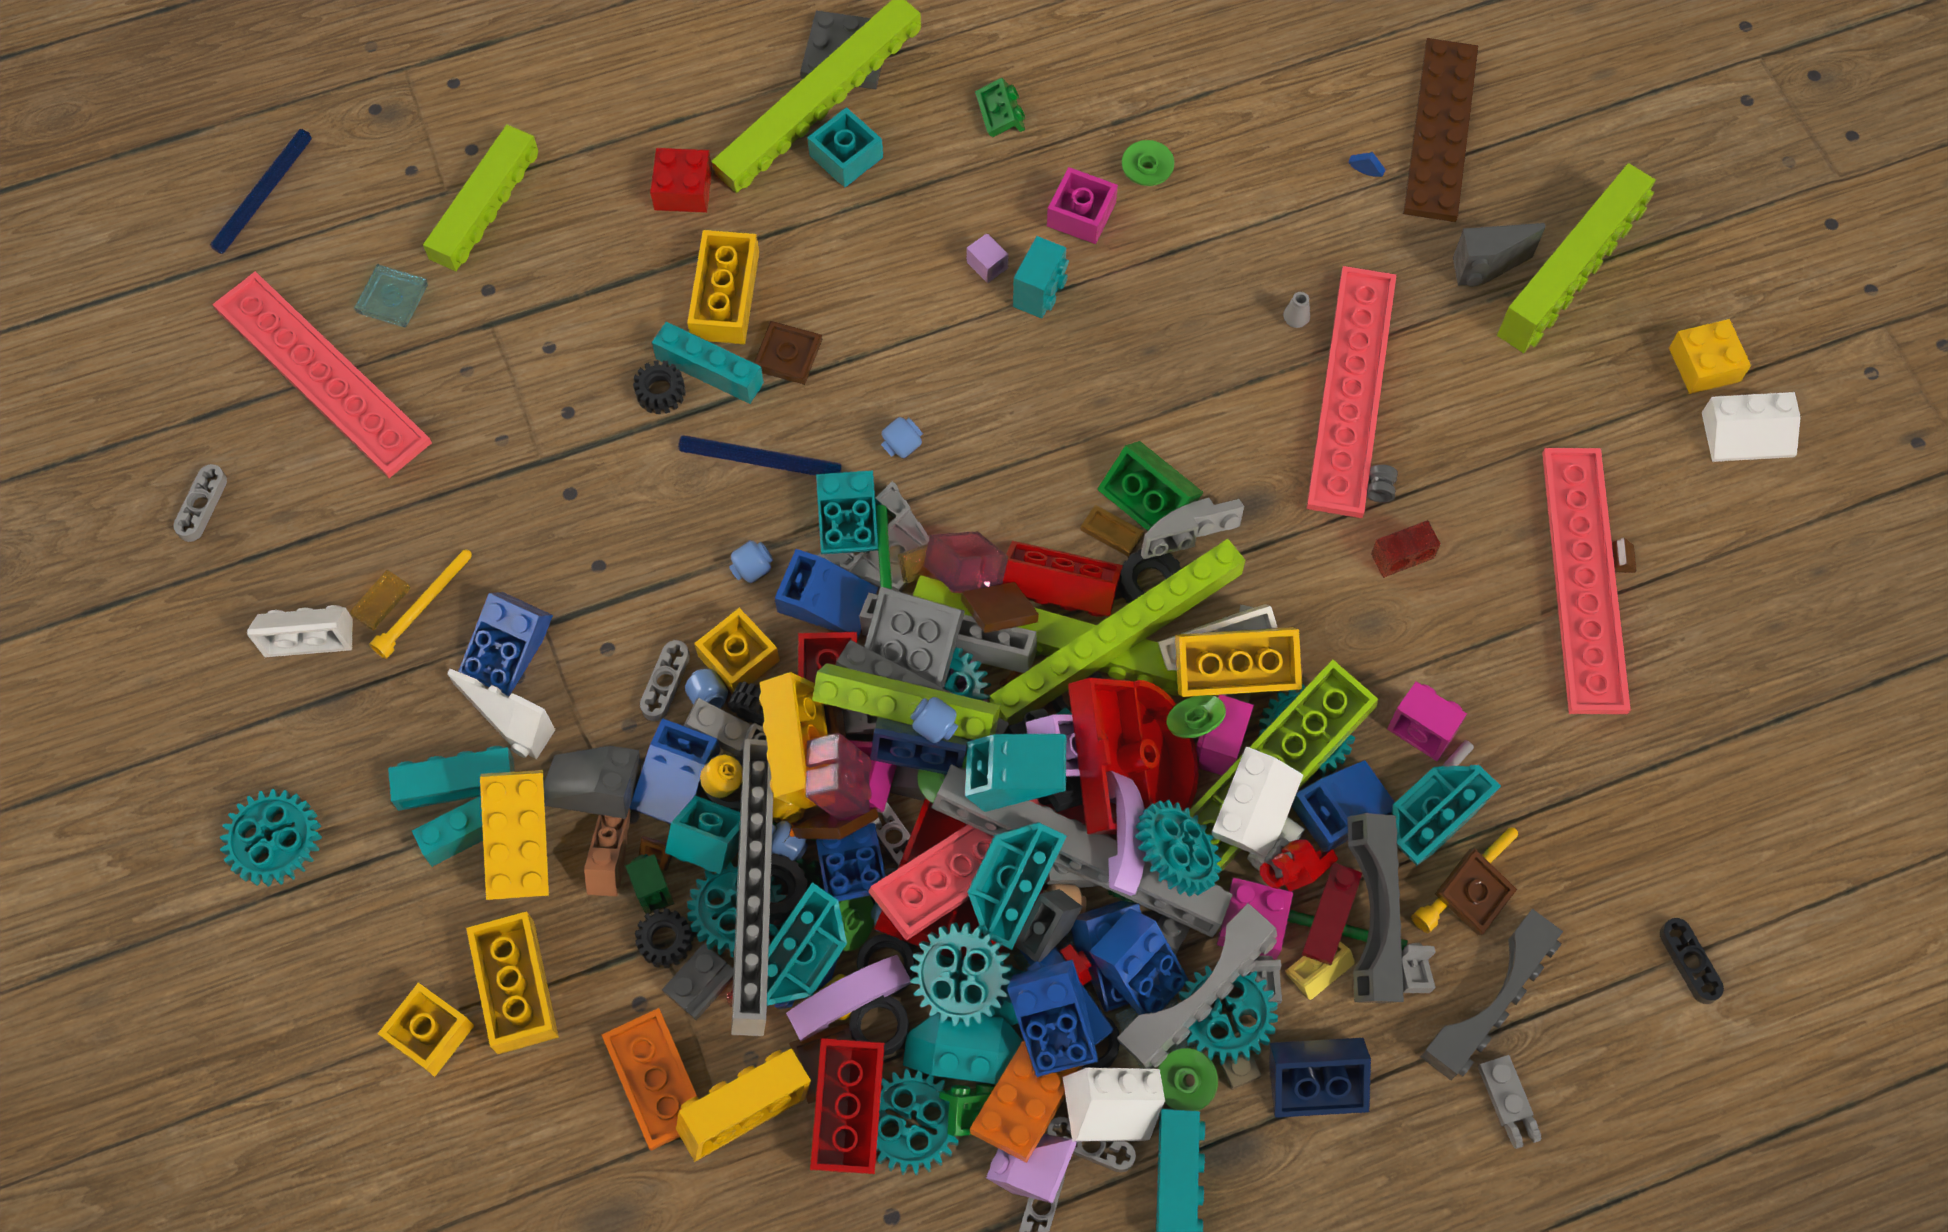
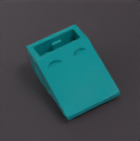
M873 470L816 474L821 555L878 551Z
M993 734L968 741L965 797L981 810L987 812L1066 791L1067 736L1065 734Z

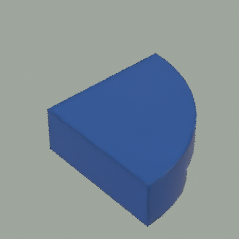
M1373 152L1351 155L1348 162L1357 171L1373 177H1383L1386 170Z

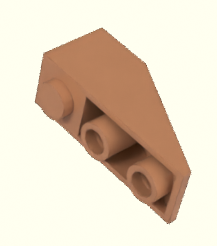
M630 808L626 819L598 815L584 867L587 895L618 896L625 862L631 816Z

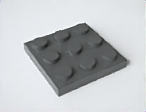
M816 10L800 71L801 79H804L871 18ZM882 66L866 76L865 81L859 87L877 89Z
M880 587L864 647L944 689L965 611L890 588Z

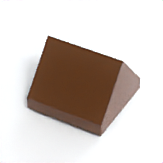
M1625 538L1612 542L1615 572L1636 573L1634 545Z
M645 836L641 837L639 856L655 854L661 870L664 871L668 869L672 855L665 853L666 842Z

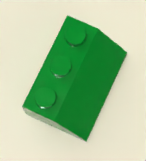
M1141 441L1125 445L1097 488L1099 492L1147 531L1172 511L1198 501L1203 494L1202 490Z

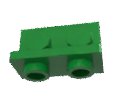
M1000 78L975 91L987 133L992 138L1014 126L1020 132L1025 130L1023 120L1026 119L1025 114L1017 104L1016 100L1019 99V95L1013 84L1009 85L1003 78Z
M977 1083L976 1088L971 1089L964 1085H953L951 1090L939 1091V1098L950 1102L947 1134L955 1137L972 1135L970 1134V1127L995 1085Z

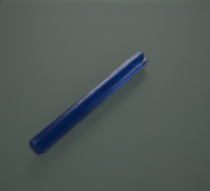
M299 129L212 240L210 246L215 252L223 254L306 148L312 140L308 131Z
M685 435L680 437L678 443L679 450L686 453L815 476L816 474L842 473V465L837 462Z

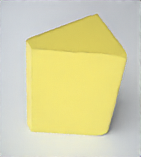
M1339 942L1331 966L1303 956L1285 970V973L1300 991L1311 1000L1351 968L1355 961L1351 950L1342 942Z

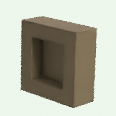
M1251 1052L1249 1061H1246L1242 1054L1238 1055L1237 1064L1233 1063L1231 1056L1226 1057L1224 1065L1220 1063L1219 1059V1064L1232 1090L1257 1080L1262 1076Z

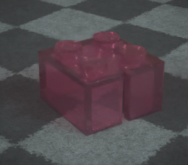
M978 531L932 534L929 537L923 566L935 578L942 581L950 591L961 593L968 590L1001 585L1009 556Z
M840 733L808 740L806 766L812 768L827 763L830 765L806 771V797L837 820L869 812V800L872 796L869 786V776L872 769L870 757Z

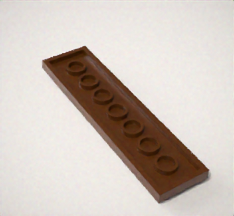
M1427 38L1403 211L1405 215L1450 222L1457 221L1478 45Z

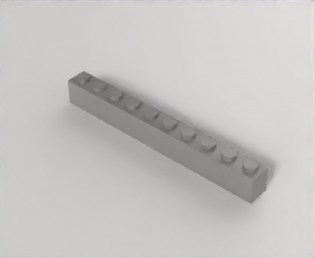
M745 739L742 756L731 1035L764 1036L766 1024L773 793L770 788V780L772 778L770 765L766 757L768 750L767 740Z
M953 765L950 766L932 805L933 809L992 836L1040 822L1067 835L1054 865L1210 937H1213L1222 925L1233 894L1224 891L1221 886L1215 884L1199 896L1193 894L1188 897L1186 892L1180 895L1177 892L1176 886L1168 889L1166 879L1160 882L1158 880L1159 873L1157 871L1151 872V862L1145 861L1143 874L1135 895L1130 896L1109 888L1108 858L1118 855L1117 841L1112 839L1111 836L1108 834H1087L1086 826L1080 821L1068 819L1057 814L1050 807L1040 806L1031 801L984 812L965 797L966 769Z

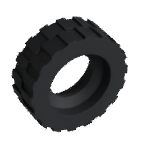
M1142 549L1137 550L1135 554L1132 553L1128 560H1125L1123 563L1119 582L1121 595L1125 598L1126 603L1129 604L1146 593L1137 583L1138 575L1143 570L1149 568L1157 569L1164 575L1166 580L1182 569L1180 562L1171 553L1147 559L1142 558Z
M778 854L771 855V876L778 877L786 883L788 894L780 902H770L769 924L774 925L786 922L807 891L808 885L805 872L798 866L799 864L790 860L787 856H778Z

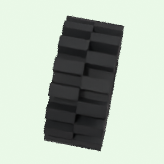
M658 360L654 361V366H650L649 362L644 364L645 371L640 367L638 370L639 376H634L635 383H633L640 406L643 409L646 407L647 412L650 413L655 409L656 414H661L662 409L665 410L666 414L670 413L669 407L671 406L674 410L677 409V402L682 404L683 396L686 393L680 370H677L674 364H671L669 367L668 361L664 360L662 365H659ZM667 381L670 384V388L664 393L653 394L649 391V387L654 382Z
M739 682L727 706L731 708L730 710L733 713H737L738 717H743L744 721L756 723L763 727V707L759 700L760 686L758 688L752 683L749 685L747 682Z
M664 908V912L655 909L653 910V915L650 916L647 913L644 916V922L639 921V930L635 931V937L637 938L635 940L636 946L649 964L651 962L658 968L660 965H663L664 968H670L669 964L674 963L676 966L680 964L679 960L681 958L684 960L687 958V951L692 949L691 941H693V935L684 916L681 917L679 912L675 910L671 912L669 908ZM664 927L672 929L676 934V939L672 946L666 949L654 946L653 935L658 929Z

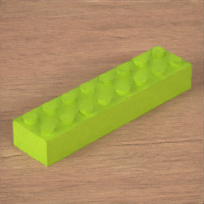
M1628 163L1508 307L1497 336L1522 353H1525L1530 346L1536 347L1544 335L1542 333L1546 327L1550 329L1559 317L1558 312L1561 309L1565 311L1574 298L1572 295L1575 291L1581 292L1589 280L1587 278L1589 274H1595L1603 263V257L1605 255L1609 257L1618 245L1616 241L1620 237L1624 239L1633 226L1631 223L1634 219L1638 221L1645 213L1646 205L1654 195L1651 189L1656 179Z
M1332 659L1249 748L1275 757L1303 774L1299 790L1377 707L1378 698ZM1242 756L1189 810L1192 818L1196 815L1198 816V824L1200 826L1206 824L1205 833L1207 835H1212V830ZM1215 838L1210 841L1211 844L1219 848L1214 854L1221 858L1217 865L1222 870L1242 850Z

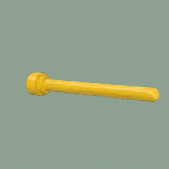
M463 550L386 634L382 633L380 636L376 635L369 643L373 651L384 659H387L394 652L393 647L396 645L395 641L471 559V551Z
M1514 827L1508 828L1482 856L1491 863L1517 838V829ZM1438 898L1431 906L1420 907L1411 916L1412 921L1421 931L1430 933L1438 925L1439 914L1447 905Z

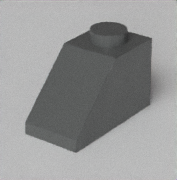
M1060 889L1040 894L1014 945L1035 962H1041L1070 932L1083 906Z

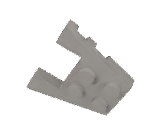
M892 481L875 498V502L877 505H885L887 513L894 518L888 524L892 589L901 592L937 556V549L920 522L913 515L907 501L901 496L897 485ZM878 551L860 552L857 556L852 552L822 555L820 552L817 555L865 581L880 586Z

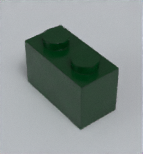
M647 854L640 855L634 858L630 864L625 865L637 899L645 914L654 913L653 910L655 909L661 910L675 904L655 854L650 856Z

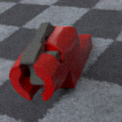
M1283 837L1276 842L1272 850L1265 857L1264 863L1259 867L1260 875L1268 886L1279 889L1285 885L1290 892L1313 883L1333 865V862L1335 863L1338 860V857L1333 849L1321 853L1320 849L1315 850L1306 839L1289 842Z

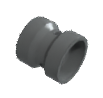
M1375 465L1371 467L1369 474L1371 484L1368 485L1367 497L1372 501L1380 503L1393 501L1396 493L1393 485L1397 481L1398 471L1389 465Z

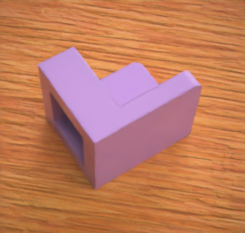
M985 234L967 247V263L989 283L1008 269V253L989 234Z

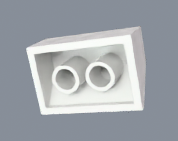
M1795 392L1715 396L1710 398L1702 411L1712 462L1789 458L1797 455L1800 412Z
M337 605L316 610L299 608L297 611L291 612L271 610L266 614H257L247 630V635L264 657L352 650L353 618L345 607Z
M1246 747L1212 830V836L1215 839L1265 858L1279 839L1303 774L1275 757Z
M1084 1068L1063 1077L1072 1141L1150 1140L1165 1102L1160 1069Z

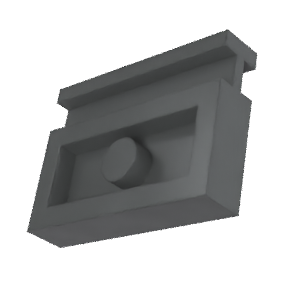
M703 943L665 985L662 991L697 1021L733 980L734 968L730 967L714 951L708 950L707 945Z

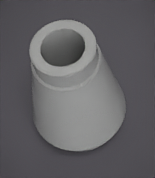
M1304 292L1295 293L1284 310V319L1290 327H1303L1310 320L1309 296Z

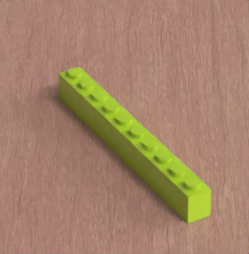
M891 0L711 161L714 174L735 193H738L742 188H747L756 175L761 171H766L776 157L786 153L796 139L805 136L816 121L824 119L836 103L840 104L843 102L847 94L854 87H859L865 81L866 76L873 70H878L886 58L891 54L897 53L906 40L918 34L921 29L920 12L906 0Z
M1226 539L991 694L990 703L1001 705L999 718L1008 722V726L1021 722L1027 712L1042 708L1069 690V683L1086 679L1242 575L1246 560L1230 540Z
M922 575L919 576L913 596L964 610V615L972 616L961 601V592L970 591L971 589ZM1035 608L1039 614L1038 622L1018 627L1036 631L1037 652L1035 656H1040L1041 654L1050 656L1096 625ZM1144 639L1098 670L1108 673L1110 677L1118 680L1126 678L1133 681H1148L1164 689L1170 695L1180 696L1178 694L1177 670L1166 669L1158 642Z

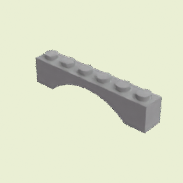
M1247 903L1226 925V936L1221 957L1205 983L1189 998L1171 1008L1156 1013L1138 1015L1117 1037L1119 1043L1145 1069H1150L1152 1066L1158 1067L1168 1056L1166 1051L1174 1043L1180 1044L1189 1035L1190 1030L1188 1028L1196 1020L1201 1022L1208 1016L1212 1010L1210 1007L1218 997L1220 999L1225 998L1234 987L1232 983L1240 975L1244 977L1255 966L1254 960L1261 953L1267 954L1277 943L1275 938L1278 936L1276 928Z

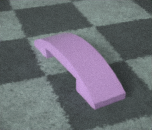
M1109 771L1106 772L1110 802L1116 804L1118 855L1108 858L1109 888L1132 896L1136 894L1145 865L1143 858L1146 856V852L1138 849L1142 841L1135 837L1140 832L1135 827L1140 822L1138 817L1143 814L1145 808L1140 792L1133 780Z
M895 955L838 980L807 998L786 1014L800 1041H803L828 1028L829 1023L883 995L885 998L911 984V979L898 955Z

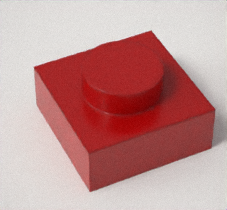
M1071 944L1062 949L1063 958L1066 961L1073 960L1082 985L1091 981L1092 977L1088 968L1092 965L1084 952L1081 950L1077 953Z

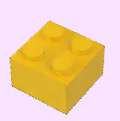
M1730 319L1678 331L1669 347L1689 394L1741 382L1751 366Z
M740 607L694 643L698 657L709 669H713L721 677L732 694L739 682H747L750 685V683L756 681L780 661L777 647Z
M417 983L378 1032V1035L435 1077L470 1033L474 1025L466 1016L423 985Z

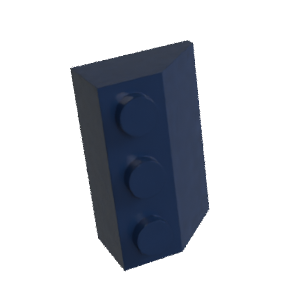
M878 717L870 760L947 774L951 765L962 768L968 739L952 735L948 741L942 738L939 742L932 743L917 733L910 724Z
M1364 1038L1270 1043L1269 1071L1275 1118L1369 1112L1371 1057Z

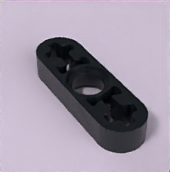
M1680 918L1668 920L1660 929V938L1693 997L1703 1004L1715 1002L1722 996L1724 991L1719 975L1690 925ZM1672 928L1674 930L1680 929L1682 935L1679 938L1677 936L1671 937L1669 932ZM1688 942L1690 946H1686L1679 952L1677 948ZM1686 953H1692L1698 957V968H1689L1684 963V955ZM1704 970L1706 974H1704L1702 977L1699 976L1695 980L1693 976L1698 975L1701 971ZM1704 984H1711L1714 990H1712L1710 993H1703L1701 987H1703Z

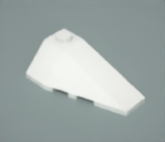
M1264 604L1181 634L1274 629L1278 627L1271 606ZM1175 636L1158 641L1166 669L1177 670Z
M452 669L448 671L447 674L453 684L512 746L510 749L523 758H526L527 755L535 759L539 757L555 732V728L545 709L513 693L508 697L498 687L493 685L487 690L480 681Z

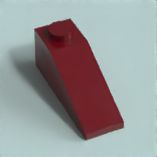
M1333 862L1302 952L1303 956L1330 966L1332 965L1363 874L1362 872Z

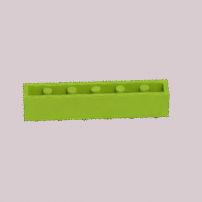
M506 124L424 242L423 247L429 260L454 271H457L460 265L467 261L473 246L480 242L484 230L489 223L495 220L497 211L503 203L508 201L511 191L517 183L521 182L530 163L536 160L539 151L533 135Z
M828 663L817 671L812 701L910 725L914 721L910 717L922 699L926 698L929 700L932 697H937L952 707L957 713L954 723L958 725V728L953 735L971 740L996 733L1001 705Z

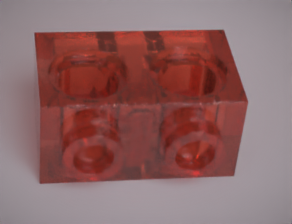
M1427 520L1376 539L1371 555L1381 575L1385 578L1434 559L1441 543Z

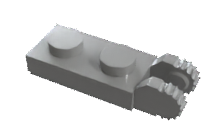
M1510 1055L1480 1064L1478 1069L1501 1126L1505 1127L1515 1149L1523 1147L1522 1136L1515 1122L1521 1120L1533 1143L1541 1141L1540 1130L1536 1120L1532 1117L1534 1115Z

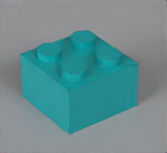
M847 107L807 137L809 156L844 188L883 158L882 138Z
M1036 236L1013 278L1014 308L1041 319L1047 310H1052L1057 297L1055 294L1058 289L1062 290L1068 278V275L1065 274L1069 260L1066 259V247Z
M694 796L671 822L665 853L676 857L680 861H687L701 866L707 871L721 874L739 852L740 812Z

